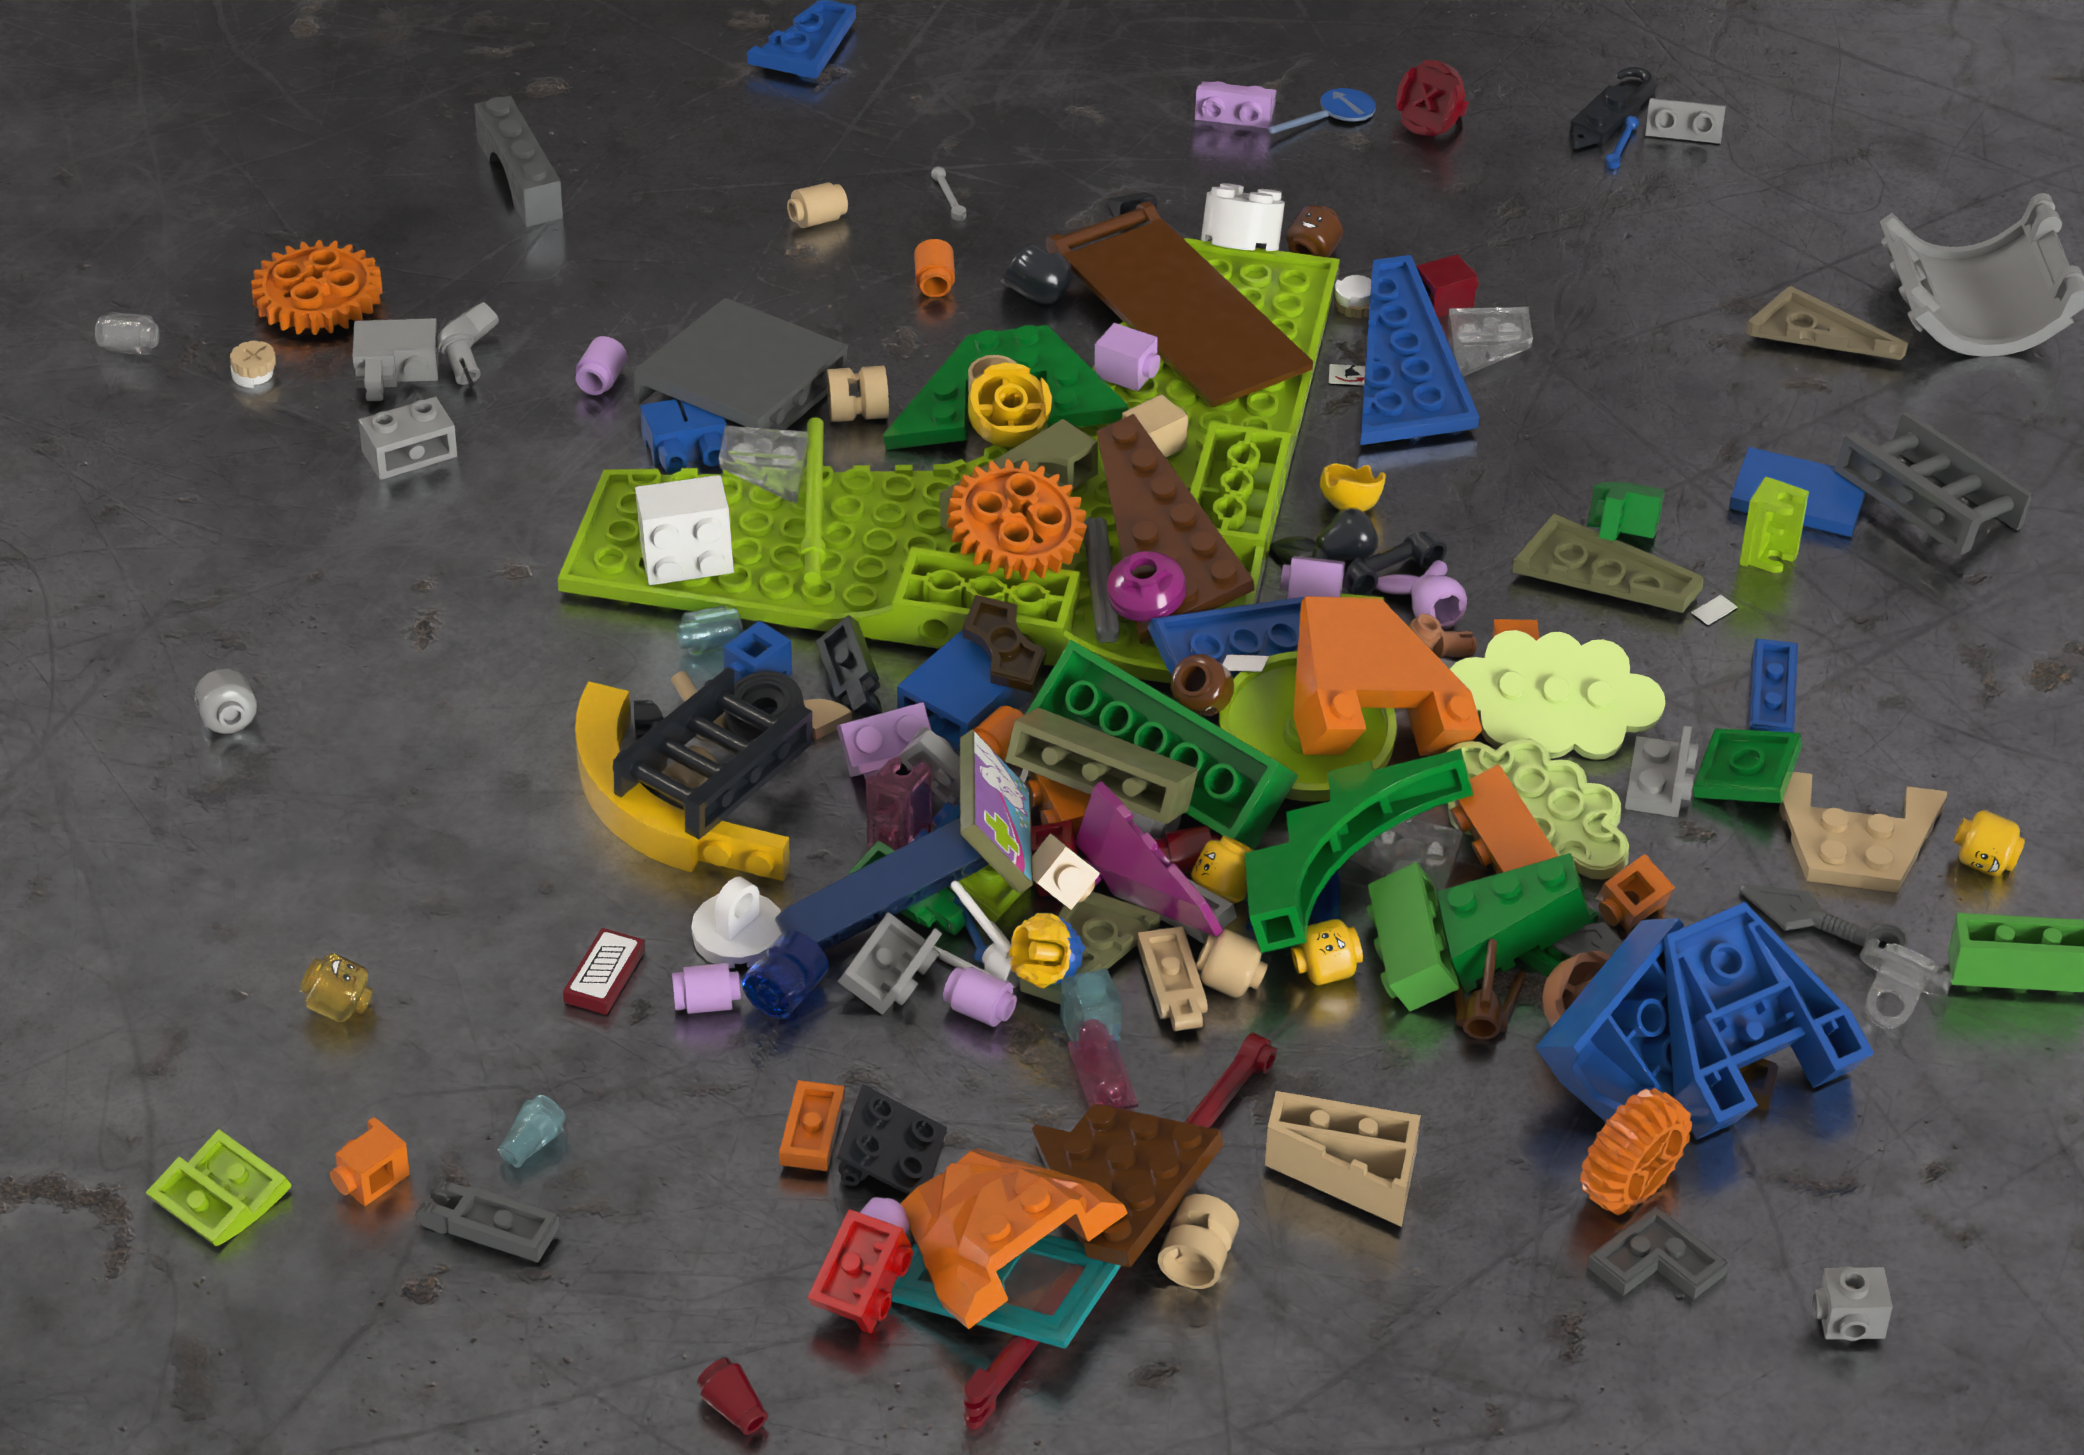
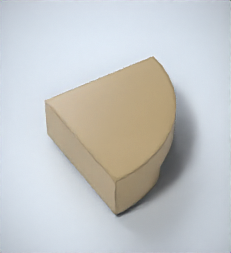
M825 699L804 700L805 707L812 710V737L815 740L836 731L837 725L852 721V711L840 703Z

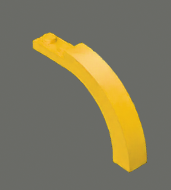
M588 681L576 712L577 760L579 778L584 794L600 820L618 838L633 849L649 858L677 869L692 873L697 862L702 861L716 866H723L757 876L784 881L790 870L789 837L721 821L698 840L685 832V810L658 798L640 782L622 797L614 794L613 760L620 752L623 739L631 725L630 692Z

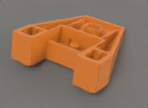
M1305 596L1301 600L1293 717L1303 755H1343L1366 730L1361 708H1407L1420 756H1433L1445 753L1457 743L1473 741L1482 731L1472 692L1381 598Z

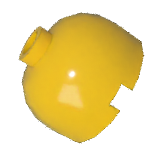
M1006 362L989 366L984 370L983 375L978 377L977 380L975 378L969 393L968 415L973 428L985 441L999 447H1017L1039 434L1045 426L1051 411L1052 395L1048 384L1042 377L1039 381L1035 376L1029 374L1030 368Z

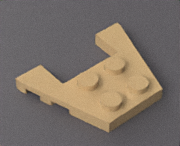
M1793 772L1783 801L1779 804V812L1783 821H1787L1791 830V842L1806 881L1898 893L1918 857L1922 844L1931 834L1938 815H1941L1944 810L1947 791L1907 786L1904 796L1903 818H1895L1884 814L1872 815L1849 812L1839 808L1812 807V774Z

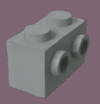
M437 397L419 400L409 405L358 419L362 452L379 480L458 457L455 426Z

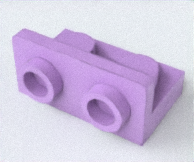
M1202 81V84L1198 85L1196 90L1195 120L1269 128L1276 101V90L1264 89L1260 86L1230 85L1219 81Z
M924 702L836 726L850 777L864 774L866 782L891 776L890 767L902 764L897 757L916 733L923 727L931 730Z

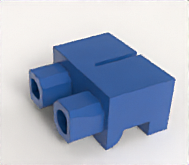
M677 399L640 405L642 438L646 447L649 446L651 449L654 467L663 466L665 471L670 474L681 471V468L687 467V462L702 459L703 463L709 467L724 464L725 455H727L726 422L724 417L681 401L680 411Z

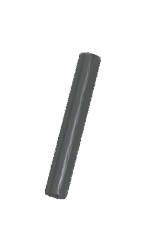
M1089 517L1084 521V524L1087 525L1084 539L1095 637L1102 644L1107 641L1114 643L1119 638L1118 614L1112 608L1107 592L1108 577L1112 571L1107 521L1102 517L1096 519Z

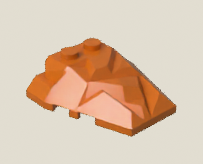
M978 1148L970 1150L957 1163L947 1166L945 1172L918 1186L900 1203L906 1211L911 1232L942 1307L968 1329L1009 1300L996 1271L1062 1223L1068 1225L1089 1242L1128 1214L1123 1203L1095 1182Z

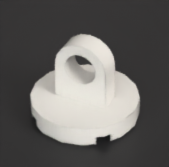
M735 877L731 879L719 894L703 902L694 913L691 930L696 951L708 962L713 964L728 963L729 968H735V964L747 963V967H752L765 962L776 954L783 943L784 936L775 921V918L781 912L780 908L769 898L759 895L758 887L744 878Z

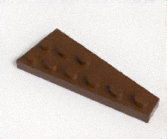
M1131 414L1097 430L1122 559L1143 551L1163 553L1173 558L1180 565L1185 575L1186 596L1182 604L1168 616L1214 610L1254 591V581L1137 417ZM1142 565L1137 567L1132 572V575L1139 579H1147L1155 574L1156 569L1150 565ZM1135 621L1140 644L1151 640L1152 636L1148 630L1150 621Z

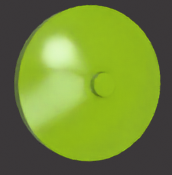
M1298 651L1269 656L1262 672L1241 671L1233 679L1234 694L1230 703L1219 712L1218 727L1299 775L1287 794V799L1314 802L1330 800L1327 771L1367 761H1372L1374 770L1387 766L1392 756L1396 738L1397 722L1394 708H1361L1366 730L1343 755H1303L1293 717Z

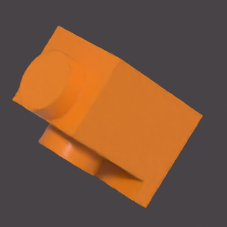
M1644 854L1603 884L1597 896V899L1600 901L1598 909L1607 923L1612 926L1620 924L1627 932L1656 910L1665 907L1675 887L1649 857Z
M376 1117L367 1121V1132L357 1139L350 1140L341 1150L335 1153L337 1167L329 1173L332 1183L343 1195L350 1194L364 1207L410 1175L406 1142Z

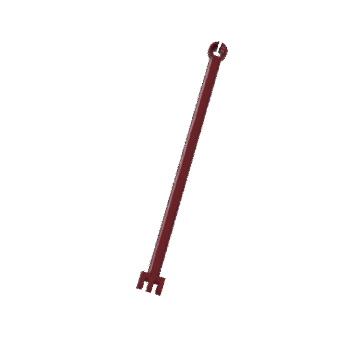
M1251 1032L1243 1041L1234 1061L1186 1119L1185 1123L1210 1128L1252 1074L1259 1072L1267 1074L1277 1056V1048L1271 1046V1040ZM1071 1263L1034 1311L1053 1316L1085 1267ZM1014 1335L986 1371L979 1368L964 1387L963 1420L967 1428L978 1429L986 1422L996 1409L997 1395L1039 1344L1038 1341Z

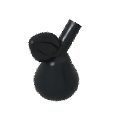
M1347 507L1334 516L1329 525L1317 536L1316 541L1307 537H1287L1273 542L1270 546V551L1278 560L1287 564H1291L1294 556L1351 562L1358 557L1364 560L1373 556L1378 548L1379 540L1376 530L1366 513L1355 507Z

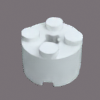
M1222 183L1220 187H1212V191L1207 192L1201 236L1202 241L1205 242L1212 239L1211 244L1243 250H1255L1256 243L1266 244V251L1279 250L1285 202L1281 200L1280 191L1258 189V192H1250L1249 194L1243 193L1244 186Z

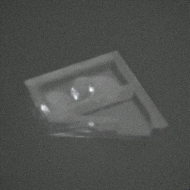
M725 426L719 454L720 468L783 499L798 503L809 444L808 432Z

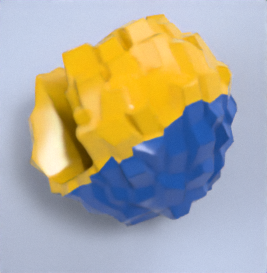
M1037 913L1034 917L1024 920L1014 930L1009 949V957H1011L1010 966L1018 977L1036 987L1045 988L1050 984L1064 983L1070 976H1075L1077 968L1081 966L1082 953L1086 947L1082 943L1080 935H1077L1071 924L1064 921L1062 917H1057L1052 913Z

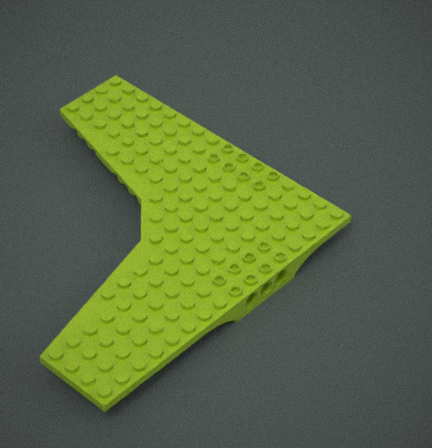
M1184 238L1189 245L1313 360V369L1217 407L1209 406L1161 358L1157 374L1153 378H1149L1138 391L1108 381L1105 382L1128 404L1129 409L1162 394L1174 405L1182 408L1187 414V448L1166 457V459L1254 581V591L1216 609L1256 604L1339 273L1340 259L1277 250L1266 251V249L1255 248V250L1235 249L1213 245L1211 241L1204 242L1202 240ZM1124 321L1120 324L1129 327ZM1047 423L1045 424V426L1043 427V429H1042L1041 431H1043V430H1045V429L1048 428ZM1112 423L1076 428L1098 441L1097 430ZM1098 443V474L1071 491L1070 497H1081L1082 501L1079 509L1086 511L1085 520L1089 517L1094 519L1102 517L1107 521L1113 569L1122 560ZM993 445L984 449V456L967 463L961 458L949 464H933V471H913V465H895V471L870 472V465H853L852 469L845 472H833L831 466H823L822 540L826 544V558L821 564V580L815 585L807 584L804 581V564L800 560V544L805 539L806 466L761 467V473L741 474V467L723 468V474H698V468H681V471L672 475H661L659 469H604L558 576V590L561 592L745 620H760L766 623L826 632L850 615L859 622L865 638L938 649L943 647L962 630L975 595L1017 605V626L1030 642L1046 649L1044 665L1055 666L1069 641L1073 640L1137 679L1171 684V675L1153 639L1140 644L1134 620L1127 619L1118 614V640L1114 643L1107 641L1103 644L1097 641L1095 637L1085 539L1082 541L1079 553H1074L1072 563L1069 565L1062 562L1059 573H1055L1047 567L1045 578L1042 579L1034 570L1029 572L1027 580L1022 579L1019 571H1013L1010 579H1006L1003 568L998 567L994 573L990 574L988 573L990 563L984 561L979 565H973L975 553L962 555L960 551L963 542H952V533L941 526L940 492L959 482L964 474L968 476L972 474L974 467L978 466L981 468L1015 447L1006 448ZM721 475L729 508L734 573L649 585L641 552L635 487Z

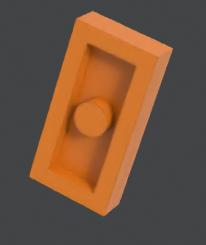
M802 1080L797 1081L779 1150V1165L828 1171L845 1102V1086Z

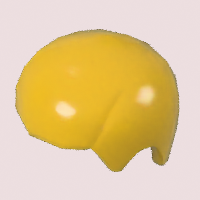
M1333 463L1324 467L1320 476V489L1325 499L1340 511L1347 507H1355L1362 511H1367L1374 507L1379 500L1384 488L1386 474L1381 472L1377 478H1374L1369 465H1364L1356 470L1348 465Z

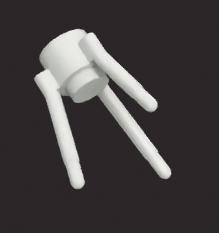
M953 881L951 888L994 943L986 949L982 956V962L985 964L984 970L933 946V948L940 952L937 957L954 967L964 969L968 967L976 968L1011 983L1013 988L1020 984V977L1012 971L1010 966L1011 957H1009V949L1011 943L997 925L987 918L958 881Z

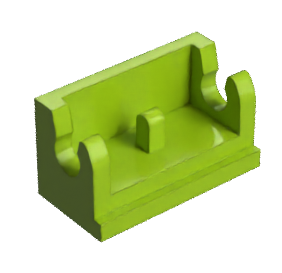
M1765 476L1749 503L1740 565L1747 567L1749 564L1769 572L1780 573L1783 571V563L1771 560L1768 557L1777 556L1782 560L1794 562L1799 551L1809 491Z

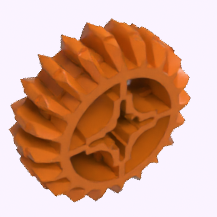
M1645 1088L1637 1095L1630 1096L1625 1105H1619L1616 1113L1610 1119H1606L1605 1126L1600 1132L1596 1133V1140L1588 1148L1589 1155L1582 1162L1583 1171L1580 1175L1582 1191L1590 1196V1200L1604 1210H1610L1617 1216L1625 1213L1627 1210L1634 1211L1638 1204L1644 1203L1651 1195L1656 1193L1662 1184H1666L1667 1177L1672 1171L1676 1170L1675 1165L1684 1156L1683 1148L1690 1140L1689 1132L1692 1130L1691 1113L1674 1097L1666 1092L1662 1093L1656 1088L1651 1090Z

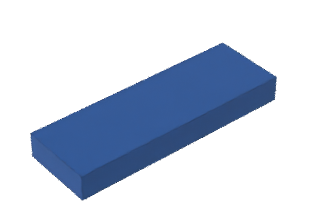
M1755 638L1748 730L1794 733L1798 643Z

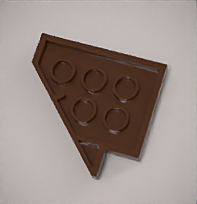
M1093 1103L1071 1132L1037 1124L1032 1128L1035 1145L1046 1169L1095 1182L1124 1204L1128 1214L1103 1230V1232L1089 1242L1078 1233L1076 1235L1088 1258L1131 1268L1223 1147L1221 1130Z

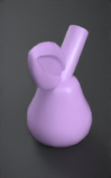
M1434 561L1421 577L1406 574L1378 577L1376 590L1391 595H1411L1412 609L1415 617L1418 618L1421 614H1429L1440 622L1442 630L1456 625L1466 611L1467 596L1465 589L1457 580L1445 576L1448 568L1443 561Z

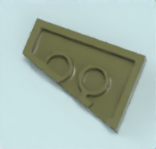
M1093 891L1084 901L1077 902L1072 909L1064 905L1057 917H1062L1064 921L1071 924L1073 930L1076 931L1077 935H1080L1081 941L1086 947L1082 953L1080 968H1077L1075 976H1070L1066 982L1055 985L1050 984L1045 988L1036 987L1020 978V991L1064 1005L1136 947L1138 932L1158 929L1160 927L1161 914Z

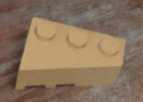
M1276 1091L1267 1129L1265 1166L1402 1227L1416 1157L1421 1115Z

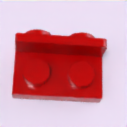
M848 1209L807 1297L810 1304L854 1320L862 1331L871 1334L877 1321L882 1322L888 1315L892 1304V1288L898 1276L903 1277L906 1274L912 1261L913 1250L903 1228Z

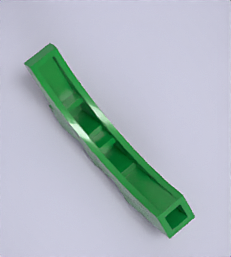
M1462 749L1376 770L1373 768L1372 761H1367L1327 771L1331 801L1286 812L1288 843L1244 853L1249 917L1261 953L1307 942L1308 920L1316 898L1330 877L1355 852L1375 837L1406 819L1439 805L1473 796L1472 784Z

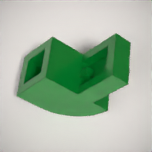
M1625 482L1597 483L1593 489L1587 526L1600 528L1599 538L1616 541L1620 532L1654 538L1659 526L1665 489Z

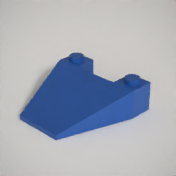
M1746 902L1672 932L1663 938L1674 1098L1691 1113L1692 1132L1696 1140L1736 1123L1758 1106L1739 1068L1791 1046L1812 1087L1815 1088L1854 1070L1874 1054L1852 1011Z

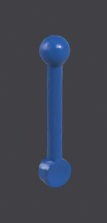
M1628 116L1624 120L1625 129L1613 153L1606 156L1605 165L1608 168L1616 169L1620 166V154L1632 130H1635L1639 125V121L1635 116Z
M953 893L955 897L953 903L963 909L962 914L966 920L965 926L976 947L974 959L980 964L985 965L982 962V956L988 946L983 943L970 912L957 894Z

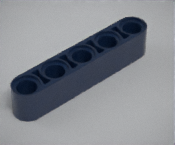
M960 818L794 903L780 912L775 921L796 960H808L880 923L888 912L895 915L951 886L953 881H960L988 866L989 863L960 834Z

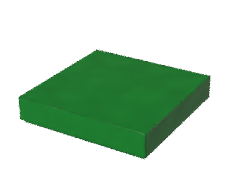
M1714 728L1692 786L1694 798L1782 803L1803 746L1801 733Z

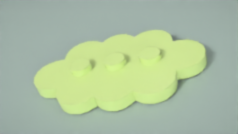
M1504 631L1495 635L1488 643L1484 658H1464L1450 668L1472 692L1482 727L1481 733L1489 744L1499 748L1508 741L1529 739L1540 743L1548 750L1550 758L1564 756L1572 749L1582 757L1592 760H1602L1613 756L1621 748L1626 732H1645L1653 728L1661 719L1666 704L1664 692L1659 684L1650 677L1631 674L1629 658L1624 650L1614 642L1604 639L1592 640L1581 646L1572 636L1562 632H1550L1536 641L1530 635L1521 631Z
M1529 739L1508 741L1497 750L1481 742L1466 741L1457 743L1446 751L1462 749L1470 779L1499 764L1557 855L1561 856L1571 853L1579 874L1590 879L1603 880L1615 876L1628 864L1629 843L1626 835L1617 828L1621 817V802L1618 795L1611 788L1602 784L1587 783L1585 772L1577 763L1569 760H1551L1548 750L1540 743ZM1449 802L1448 816L1450 822L1460 831L1450 812V809L1456 807L1455 802ZM1470 831L1464 833L1467 835H1472Z

